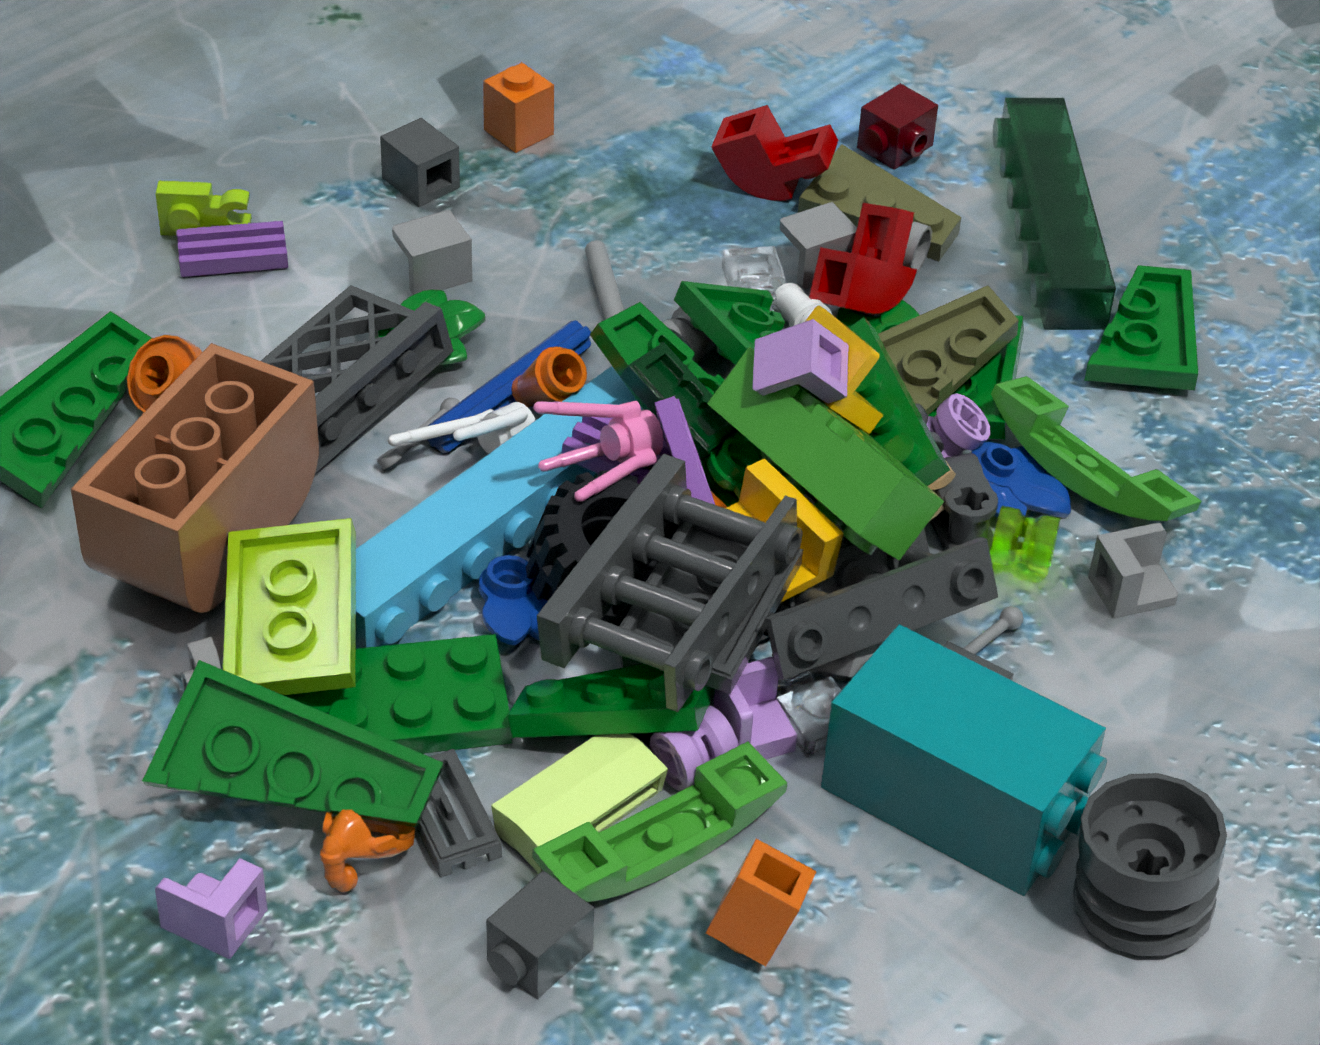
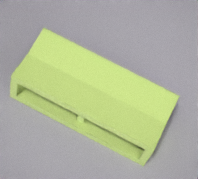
M630 733L595 735L493 803L491 808L495 831L499 838L517 850L539 874L543 870L532 858L534 848L588 821L598 833L609 828L662 791L668 768L642 741Z

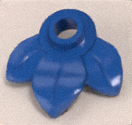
M984 442L977 449L972 450L971 453L975 454L978 458L983 474L993 491L997 494L998 508L995 516L1010 527L1016 528L1022 522L1027 510L1061 518H1067L1071 513L1070 496L1065 485L1048 473L1023 446L1011 449L1003 444Z
M504 555L490 561L479 578V593L486 601L482 610L483 622L491 634H496L498 640L509 645L520 643L528 634L539 640L537 614L548 601L546 599L537 600L533 593L532 587L535 580L527 578L526 565L528 561L518 556Z

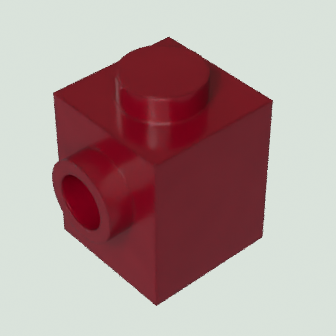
M898 84L861 107L857 148L895 170L912 158L920 156L925 150L933 146L938 104L905 85Z

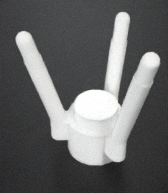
M513 402L495 411L489 409L475 416L393 434L388 437L387 441L389 445L397 446L453 434L454 439L457 441L477 437L481 447L489 454L533 423L535 417L524 404Z

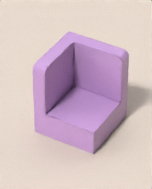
M814 319L755 339L753 390L764 396L800 384L827 404L847 398L849 345Z
M773 657L747 663L731 694L715 689L713 706L730 723L738 744L741 745L748 741L765 759L794 752L797 740V733L776 699L779 677Z
M240 858L222 881L203 873H198L186 887L168 878H163L155 888L161 928L228 959H231L268 911L263 868Z

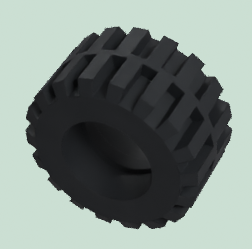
M600 471L597 478L608 471ZM589 472L577 475L574 483L565 481L558 487L555 496L552 495L547 503L526 554V557L529 558L526 565L527 578L535 580L532 591L537 600L546 599L548 601L591 547L590 545L595 542L638 487V477L628 475L583 502L576 501L574 494L577 490L596 479ZM673 524L664 537L672 539L680 524ZM653 560L649 564H643L633 578L646 582L657 561ZM623 601L618 605H612L601 620L620 626L632 605Z

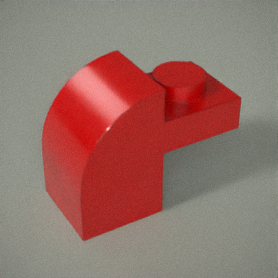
M768 105L723 118L711 148L727 176L740 189L761 199L782 201L792 199L799 178L812 179L828 170L839 140L830 124L785 137Z
M863 203L852 252L820 247L809 298L820 300L824 304L871 314L883 313L895 307L908 293L917 269L903 266L915 213L899 208Z

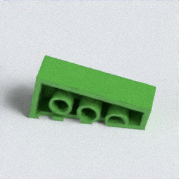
M749 346L707 404L761 450V457L765 458L781 472L788 474L786 479L802 494L808 495L812 500L816 498L817 501L814 505L829 520L840 527L846 524L847 527L844 529L843 535L850 542L869 555H872L878 547L897 560H900L944 503V500L867 432L830 409L817 396L800 384L764 396L753 390L754 349Z

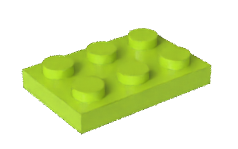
M345 518L228 532L223 670L282 695L355 687L356 531L352 519Z

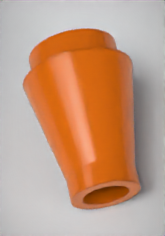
M549 347L540 353L522 375L514 379L512 383L513 397L517 402L524 404L526 407H533L538 401L562 402L584 386L587 378L586 366L582 358L573 350L562 347Z

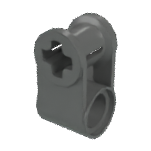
M967 453L946 457L944 459L956 475L947 486L932 490L944 500L942 505L945 509L934 517L930 523L944 550L982 537L987 539L989 552H991L994 536L990 528V518L995 515L998 508L997 494L993 491L983 474L982 466L975 454Z

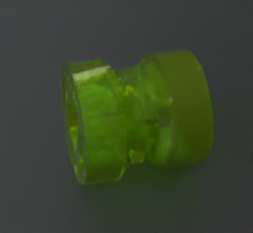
M1002 505L990 551L991 562L1008 566L1013 562L1022 563L1031 572L1048 575L1061 518L1041 515L1036 519L1024 516L1020 509ZM1020 537L1024 538V542H1020Z

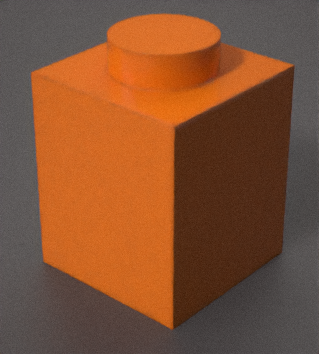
M522 62L483 80L484 130L515 153L554 135V84Z
M756 838L726 890L706 934L724 943L734 952L743 954L766 967L798 914L816 871Z

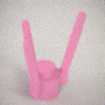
M636 400L619 405L538 401L533 406L534 411L538 414L612 418L609 424L601 430L600 443L541 460L538 464V468L546 472L606 455L612 461L618 460L621 463L577 490L574 498L578 502H583L591 496L598 494L639 468L656 464V455L660 454L663 448L664 438L659 420L650 410H641L640 404Z

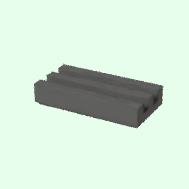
M451 749L429 756L443 762V770L477 835V838L468 840L438 780L430 800L447 832L452 846H446L427 806L416 829L439 877L452 874V865L462 863L464 869L477 866V857L485 854L489 861L502 858V842L455 750Z

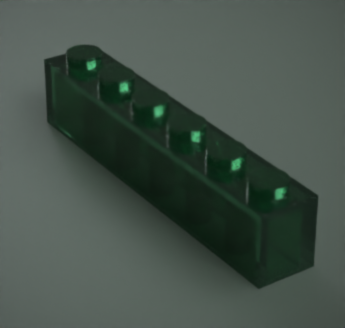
M1005 98L1002 118L994 119L993 145L994 148H1001V178H1008L1009 180L1007 185V204L1009 209L1016 210L1014 221L1015 239L1024 243L1022 268L1024 274H1031L1032 277L1030 283L1032 308H1039L1044 330H1105L1110 320L1116 286L1065 99Z

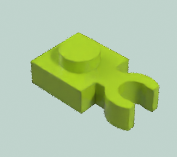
M158 181L155 195L160 235L177 236L176 229L251 223L252 215L250 213H237L233 211L234 209L247 210L250 193L246 190L231 189L223 195H213L212 183Z

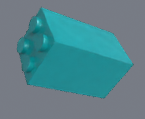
M899 624L831 702L821 788L1014 892L1025 896L1040 875L1047 879L1053 875L1066 849V843L1064 842L1071 833L1079 836L1081 816L1090 793L1096 788L1107 765V758L1100 755L1106 727Z

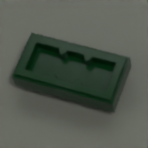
M664 342L632 362L620 375V378L656 417L655 402L673 396L676 399L679 398L700 462L722 446L727 439L733 438L739 432L707 404L713 395Z

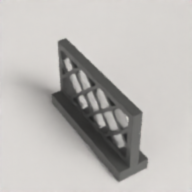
M350 285L261 361L302 376V370L331 365L330 373L305 377L314 381L315 393L320 392L315 396L319 440V456L316 472H318L454 350L442 308L424 302L414 311ZM355 307L368 312L367 316L339 321ZM395 327L386 336L378 338L379 330ZM369 333V340L340 345V338ZM330 340V348L302 353L311 344ZM357 360L348 369L341 370L342 362Z

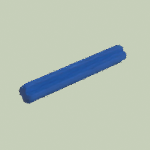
M577 320L568 322L428 426L475 416L489 409L495 411L510 403L517 402L512 394L514 379L522 375L540 353L549 347L571 349L580 355L591 346L589 338L590 329L587 326L583 327ZM453 434L427 439L430 446L436 447L441 453H449L465 441L455 440Z

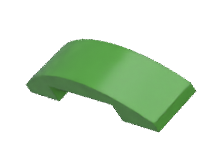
M1025 376L995 384L991 395L1012 433L1027 452L1048 473L1078 495L1113 512L1153 521H1169L1197 511L1202 502L1200 499L1158 469L1132 477L1062 427L1060 424L1069 406L1029 377Z
M747 741L696 767L694 785L599 833L588 821L534 848L532 858L542 870L586 902L620 896L670 876L720 847L770 808L786 792L788 783Z

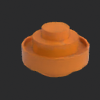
M171 335L152 338L140 347L130 363L127 376L128 392L135 406L145 412L202 353L201 349L188 340Z

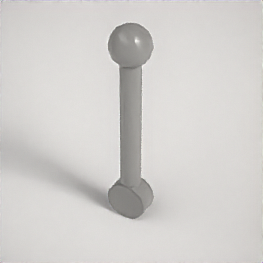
M456 398L445 399L441 403L440 411L419 428L428 426L460 401ZM418 442L397 445L377 458V462L384 470L399 461L402 455Z
M1013 606L1004 608L1000 613V620L963 649L976 654L1005 630L1019 628L1023 623V613L1019 608Z

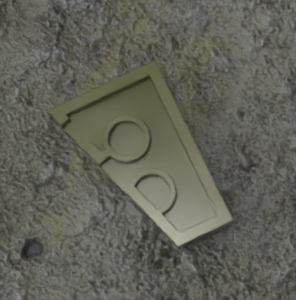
M843 144L834 153L828 170L815 177L799 197L798 213L833 202L856 227L858 226L863 203L914 212L913 222H919L932 228V239L927 258L938 262L960 231L961 217Z
M987 285L883 331L878 335L914 403L922 405L927 415H929L1017 335L1019 320Z

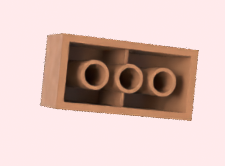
M211 343L71 488L80 548L86 565L94 571L195 612L204 613L219 605L226 598L228 532L289 525L299 512L309 493L319 456L314 381Z

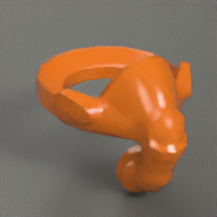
M342 809L334 817L332 812H326L322 828L326 838L323 840V847L320 850V859L324 867V878L328 881L331 888H335L339 892L345 893L354 889L358 882L356 870L350 864L345 863V860L348 858H388L403 853L414 844L415 828L362 819L353 810ZM370 831L387 834V836L375 838Z

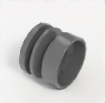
M1159 773L1128 774L1106 782L1088 798L1080 822L1079 858L1076 863L1073 894L1076 914L1090 934L1109 947L1137 956H1167L1193 946L1209 930L1215 912L1216 895L1220 883L1218 876L1223 864L1227 840L1223 814L1209 795L1185 780Z

